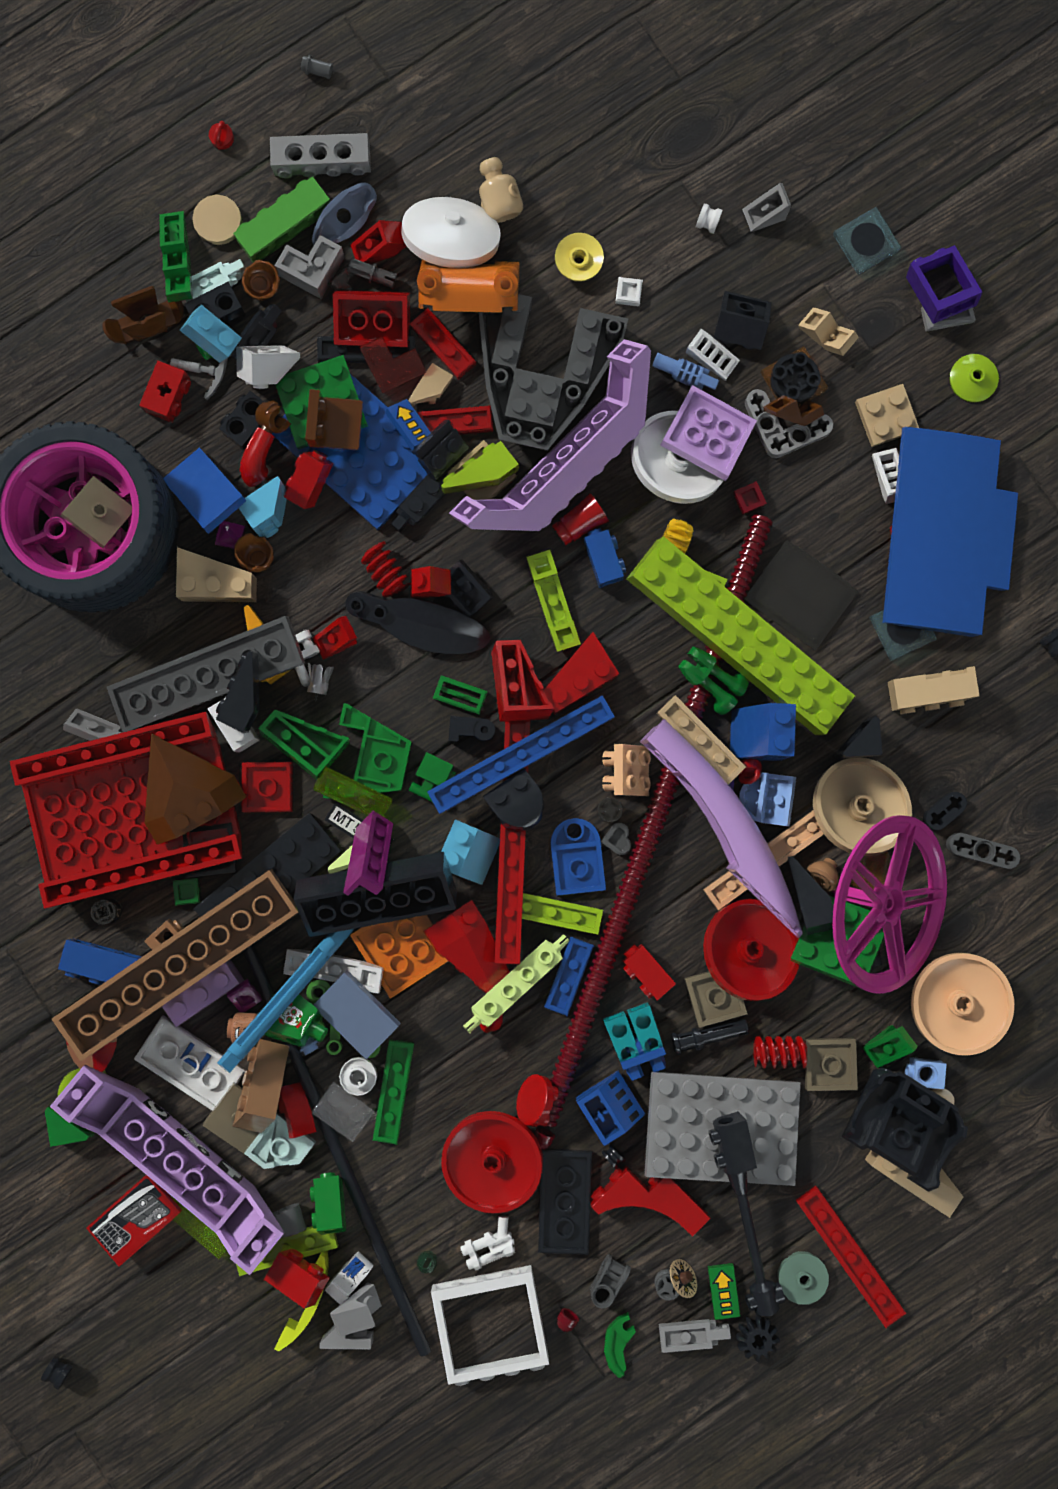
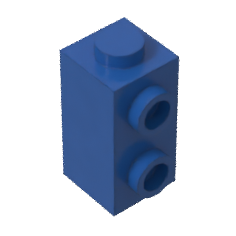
M601 528L588 532V536L584 538V544L599 588L622 581L626 568L623 559H618L615 550L618 549V544L615 536H610L609 530L602 531Z

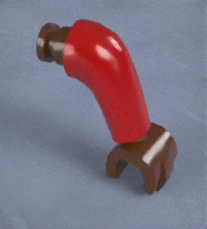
M263 402L256 409V422L261 428L257 427L240 462L242 480L248 487H254L257 490L271 481L268 477V468L266 467L265 460L275 438L272 434L282 433L291 425L288 420L279 417L274 422L276 415L280 413L278 402Z

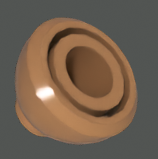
M825 858L823 861L814 862L807 867L806 871L824 891L829 892L836 889L839 876L836 870L838 865L834 860Z

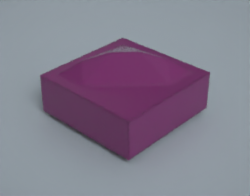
M223 521L219 525L215 545L234 550V545L238 538L244 536L246 527Z
M248 979L227 992V997L239 1012H246L262 1001V996Z

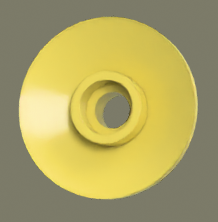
M570 234L563 238L556 248V266L560 273L570 280H589L600 271L603 265V249L600 243L589 234ZM577 257L583 259L581 264L575 262Z

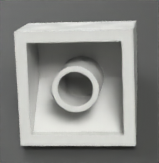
M285 346L236 347L237 377L244 380L246 384H252L253 388H268V384H277L300 359V353Z

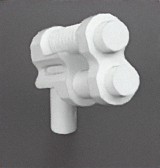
M498 1216L497 1233H484V1237L473 1242L471 1239L467 1240L465 1245L461 1246L463 1256L468 1254L470 1256V1259L466 1260L469 1270L473 1268L475 1270L481 1269L482 1266L505 1256H512L515 1253V1247H513L514 1239H512V1233L508 1232V1216ZM488 1246L490 1252L478 1257L476 1251Z

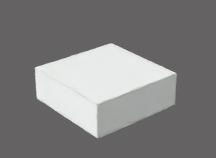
M619 277L615 304L639 306L643 280Z

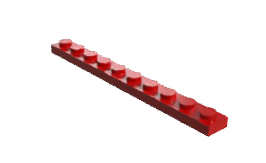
M530 720L505 721L504 749L530 735ZM512 774V775H510L509 777L503 779V780H502V783H503L505 780H507L508 778H510L511 776H513L514 774ZM502 824L500 825L494 963L520 964L526 831L512 828L507 829Z

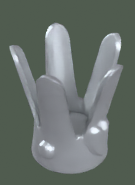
M308 663L310 683L307 692L315 693L314 700L317 701L318 694H327L328 681L334 667H327L322 678V665L314 664L311 672V665Z

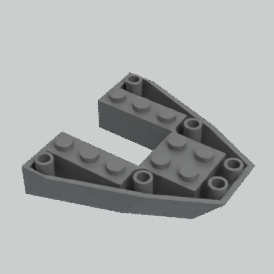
M518 294L517 311H512V306L502 307V312H479L486 389L499 440L548 450L584 407L610 364L607 356L624 340L628 318L580 308L565 376L562 379L518 369L532 309V297Z

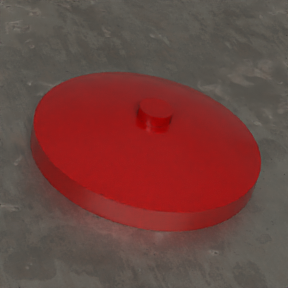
M744 899L723 907L711 919L704 936V959L712 978L725 992L742 1000H765L782 993L794 980L800 964L792 962L791 956L799 938L759 900Z
M484 1111L466 1117L453 1128L444 1144L441 1164L449 1189L462 1203L485 1213H503L518 1208L533 1195L543 1171V1154L536 1136L522 1121L503 1112Z

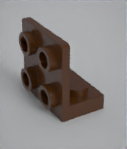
M310 389L305 436L309 447L359 450L363 402L361 400L327 398L322 396L320 390Z

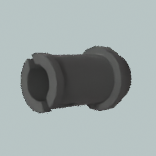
M309 54L308 57L303 56L301 71L305 72V75L310 73L330 79L333 63L314 59Z

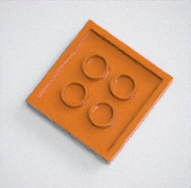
M428 915L362 927L350 935L368 963L384 968L381 985L390 999L448 962L446 958H442L435 951L423 932L434 925Z

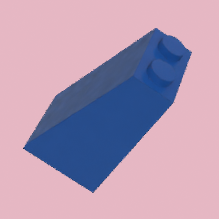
M767 703L732 709L730 751L738 759L780 761L793 757L795 751L796 704Z

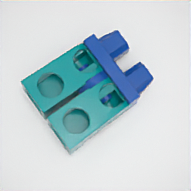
M648 1002L627 1010L636 1034L634 1036L624 1011L603 1018L623 1070L626 1069L631 1080L644 1076L640 1066L644 1062H650L653 1072L666 1068L664 1058L666 1053Z

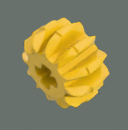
M672 519L667 525L663 536L683 553H686L693 536V527L685 521Z

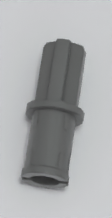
M353 258L348 266L349 273L368 279L369 283L376 282L391 289L395 286L394 281L397 280L398 274L377 267V264L371 265Z

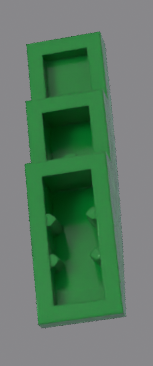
M184 211L160 214V248L163 254V273L168 303L193 299L190 253Z

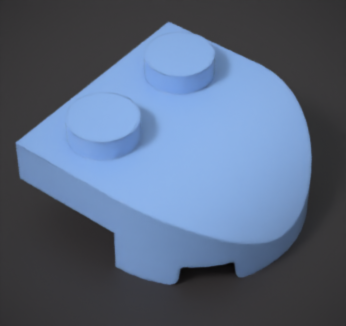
M761 773L760 778L756 782L743 784L739 799L754 821L790 827L796 777Z

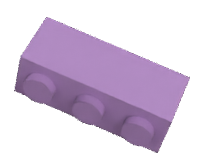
M229 960L162 1007L175 1027H177L245 980L233 962Z

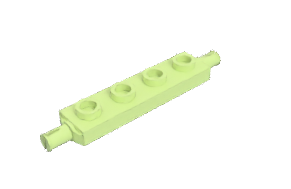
M562 934L553 944L545 940L473 1005L471 1010L474 1016L463 1025L467 1029L474 1023L467 1032L471 1033L480 1024L489 1027L563 959L559 951L568 944L569 939L567 938L560 944L566 938Z

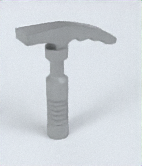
M175 358L171 359L170 365L186 371L206 372L209 375L215 376L212 386L209 387L208 392L204 395V398L208 400L215 393L224 377L228 358L220 362L217 368L216 366L210 365V367L202 366L201 363Z

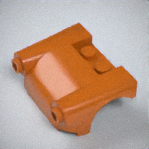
M422 260L417 278L419 308L423 309L424 304L432 305L433 311L502 312V307L513 306L512 311H517L519 262L495 261V264H480L469 268H448Z

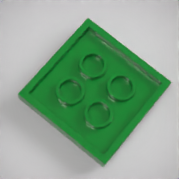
M344 355L285 374L275 384L287 420L291 423L290 429L298 450L309 447L305 436L310 389L320 390L322 396L327 398L359 400ZM363 411L361 429L368 427Z
M830 896L832 905H834L835 897ZM848 902L845 904L844 919L847 941L870 912V910ZM804 926L803 934L799 937L791 956V961L857 987L849 980L839 963L834 945L833 930L807 935ZM883 927L855 959L856 963L868 973L871 972L884 940Z

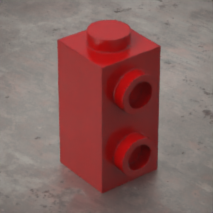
M317 450L301 454L295 462L296 470L293 476L288 479L285 485L286 492L284 498L303 509L314 507L334 463L327 460V455Z
M634 944L624 953L626 957L623 959V962L626 966L623 969L632 980L637 977L642 982L639 988L649 999L654 996L656 1000H659L676 985L642 944L638 947Z

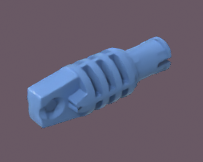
M657 353L652 365L655 368L672 374L674 380L691 387L693 385L702 390L703 386L716 390L719 383L718 379L708 376L709 369L683 358L677 361Z

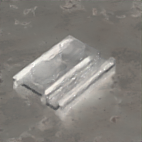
M333 1081L315 1109H313L312 1114L354 1142L375 1111Z

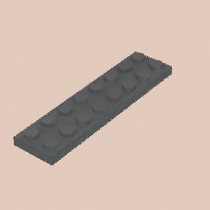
M289 616L281 617L107 686L122 732L142 728L227 695L229 692L227 690L228 683L233 676H237L240 670L238 663L243 654H247L248 651L258 653L259 682L306 664Z

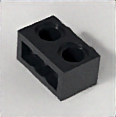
M229 282L184 303L190 315L200 305H203L226 325H234L241 321L242 317L246 316ZM225 303H233L230 309H222Z
M251 391L238 399L237 407L231 414L228 413L223 417L219 427L223 435L243 451H245L257 427L261 428L256 422L255 415H249L248 412L252 407H258L264 401ZM236 426H244V430L240 434H233Z

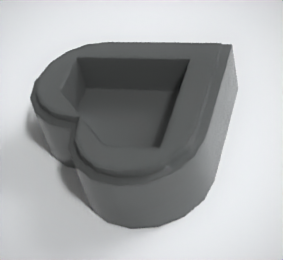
M623 823L614 824L603 837L601 843L618 855L627 854L631 849V842L628 839V827Z

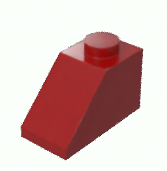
M379 220L351 244L355 259L373 264L397 255L406 247L401 233L402 223Z
M433 566L411 570V598L426 599L451 595V570Z

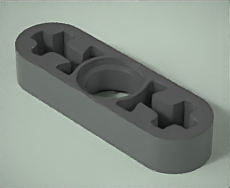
M954 833L946 841L947 850L951 854L996 867L1012 869L1020 861V854L1014 847L968 834ZM961 838L962 843L971 845L970 849L959 848L957 851V846L953 845V842ZM980 844H986L989 848V854L985 858H981L977 854V847ZM1009 851L1012 861H1007L1005 864V859L995 857L996 852L1007 854Z

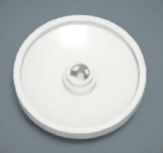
M451 197L425 199L412 205L405 212L402 220L401 233L406 246L419 258L438 266L448 268L478 266L490 260L499 247L500 228L497 221L491 218L482 207L466 200Z
M678 411L658 413L645 421V426L639 431L638 436L632 442L631 460L636 475L647 489L667 501L687 504L708 498L719 488L723 479L660 445Z

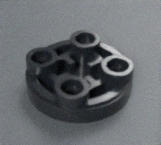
M803 352L788 354L779 359L770 375V385L774 394L778 398L784 395L797 400V404L809 400L815 394L821 382L817 365Z

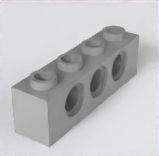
M368 133L270 137V161L274 176L281 178H290L292 175L314 177L317 174L339 176L341 173L363 175L366 172H371ZM342 154H350L346 159L340 158ZM297 155L302 156V157H301L299 160H297V161L291 160L294 156H297ZM318 155H326L322 160L316 159Z

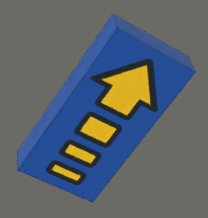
M407 399L386 409L385 413L412 451L431 433Z

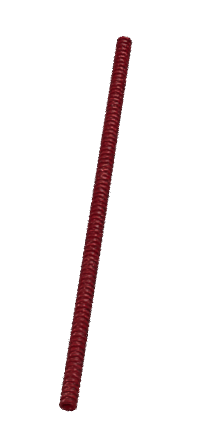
M762 515L752 516L751 520L753 522L749 523L750 529L746 532L748 536L744 537L745 544L741 545L743 550L738 554L740 558L736 559L737 565L733 568L735 572L731 573L732 580L728 582L730 586L727 589L743 603H745L743 598L747 597L746 591L750 589L748 584L752 583L751 576L755 575L753 570L757 569L758 566L756 562L760 561L758 556L763 552L761 548L765 547L764 541L768 538L766 534L770 533L769 527L773 524L771 519ZM706 645V652L716 657V664L721 668L720 663H723L724 659ZM709 674L708 677L716 683L715 677ZM699 684L693 685V688L689 690L691 695L687 696L688 703H685V705L699 720H703L701 715L705 713L704 707L708 706L707 699H710L711 695L709 691ZM666 767L661 768L663 773L658 776L660 781L655 785L657 786V789L653 790L655 795L651 797L650 801L652 803L647 807L649 812L645 813L647 817L642 821L644 825L640 827L641 834L637 835L639 839L634 843L636 848L632 849V852H634L633 856L629 857L631 862L626 865L628 870L624 871L626 876L621 879L623 882L622 885H619L621 890L619 893H616L618 898L613 902L615 906L611 907L612 915L609 914L608 918L610 920L605 924L607 928L606 930L603 929L605 934L604 937L600 938L601 944L597 946L599 951L595 952L596 959L592 960L594 965L589 968L591 973L587 974L589 979L584 982L586 987L585 989L582 988L581 992H583V995L579 996L581 1001L577 1003L576 1007L578 1009L573 1013L575 1018L571 1019L572 1026L569 1025L568 1029L570 1031L565 1035L567 1040L563 1041L564 1048L560 1049L562 1054L558 1055L557 1059L559 1062L555 1063L556 1070L552 1071L554 1076L550 1078L552 1086L558 1088L559 1094L557 1100L553 1102L550 1112V1121L547 1124L550 1127L557 1126L558 1122L556 1120L560 1119L559 1111L563 1110L562 1104L566 1102L564 1097L568 1096L567 1089L571 1088L569 1083L574 1080L572 1075L576 1074L575 1067L579 1066L577 1061L581 1059L582 1055L580 1053L585 1049L583 1044L587 1043L586 1036L589 1037L590 1035L588 1030L593 1027L591 1025V1022L595 1021L593 1016L598 1013L596 1008L600 1007L599 1000L603 999L601 994L605 992L606 988L604 986L609 982L607 977L611 976V973H609L610 969L613 970L614 968L612 963L617 960L615 955L619 954V951H617L618 947L622 946L620 941L624 940L623 933L627 932L625 927L630 923L628 919L632 918L631 910L635 909L633 905L638 901L636 897L640 895V892H638L639 888L643 887L641 883L646 879L644 874L648 873V870H646L647 866L651 865L649 860L653 859L652 852L656 851L654 846L659 843L657 838L661 837L659 832L661 829H664L662 824L667 820L665 816L669 815L668 807L671 808L672 804L670 802L675 798L673 793L677 792L675 788L680 784L678 779Z

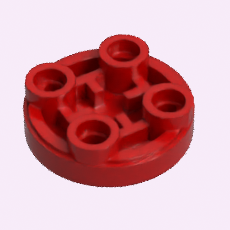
M538 1074L531 1075L523 1082L519 1090L516 1110L519 1120L525 1125L532 1127L546 1126L550 1121L553 1102L557 1100L559 1092L558 1088L552 1086L551 1081L547 1077Z

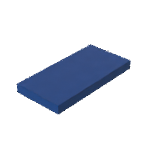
M200 447L163 478L167 486L208 534L246 502V499Z

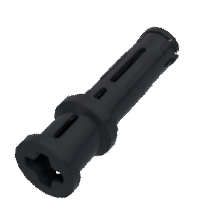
M742 1019L702 1030L695 1027L689 1032L681 1034L671 1033V1039L676 1055H681L683 1051L695 1048L696 1050H701L704 1047L703 1045L749 1035V1029L746 1020Z

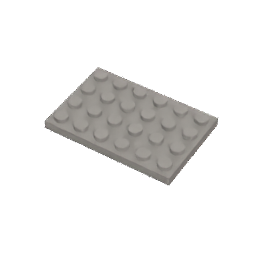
M651 1072L644 1176L730 1182L723 1168L718 1169L715 1164L714 1154L719 1153L718 1144L712 1145L708 1131L714 1129L713 1121L716 1118L739 1111L747 1120L757 1165L756 1169L747 1171V1183L795 1186L800 1082Z

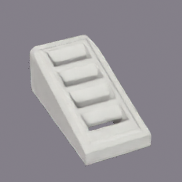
M700 329L686 350L687 355L724 381H726L740 361L703 329ZM701 342H703L705 345L701 349V351H699L697 347L700 345ZM708 349H713L710 356L706 357L705 353L708 351ZM720 354L721 357L716 364L712 362L716 355ZM725 359H727L730 362L725 367V369L722 370L720 366L723 364Z
M896 448L872 454L885 504L895 502L897 481L891 483L888 481L897 479L899 454ZM893 459L892 463L884 465L881 463L882 461ZM892 469H895V470H896V471H894V472H890V473H886V474H885V471L892 470Z

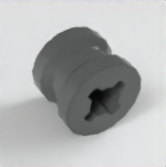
M664 1269L655 1276V1288L660 1298L668 1301L674 1300L679 1294L673 1287L672 1282H669L671 1281L670 1269Z

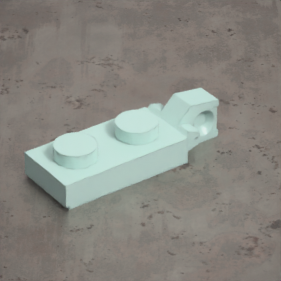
M241 259L231 264L219 262L192 276L193 299L226 282H229L231 287L238 283L246 269Z

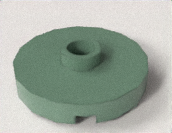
M797 1251L781 1262L777 1281L781 1285L784 1295L790 1301L809 1305L818 1301L825 1294L829 1285V1274L824 1263L816 1255L810 1252ZM802 1276H808V1280L806 1282H800V1278Z

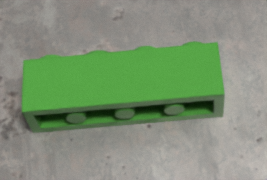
M312 176L308 180L305 179L299 182L290 193L281 195L276 200V203L269 208L260 210L254 219L242 223L233 234L238 244L253 263L256 260H263L315 223L324 208L331 201Z

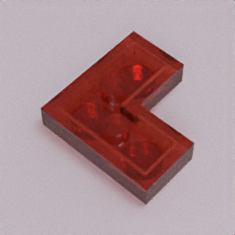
M383 336L360 346V350L382 393L426 373V368L416 348L393 358Z

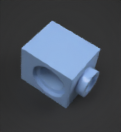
M910 1057L909 1064L907 1063L905 1067V1074L927 1088L944 1089L946 1063L940 1060ZM924 1067H928L929 1075L926 1078L921 1079V1069Z

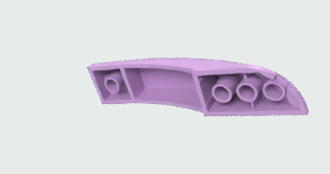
M663 719L640 742L680 781L700 807L715 832L729 862L726 868L799 938L803 933L791 895L780 868L758 826L738 796L714 767Z

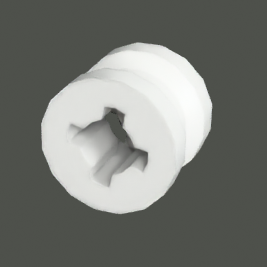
M704 203L696 227L699 229L707 228L710 233L714 234L723 210L719 208L716 210L711 209L708 204Z

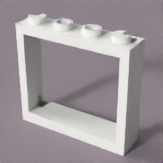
M531 1265L432 1285L431 1295L448 1385L462 1386L468 1384L470 1380L480 1379L481 1381L493 1379L495 1375L505 1374L506 1376L518 1374L520 1370L530 1369L531 1371L543 1369L545 1365H549V1355ZM526 1284L539 1353L454 1369L442 1300Z

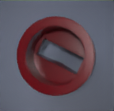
M537 1127L534 1133L541 1149L548 1148L555 1137L554 1133L543 1127Z
M563 1308L557 1317L558 1327L565 1332L572 1331L579 1322L577 1314L567 1308Z

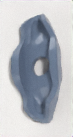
M359 183L342 191L324 208L313 232V246L320 235L337 244L354 235L364 225L377 200L376 192L369 183ZM339 209L349 211V222L341 223L337 219Z

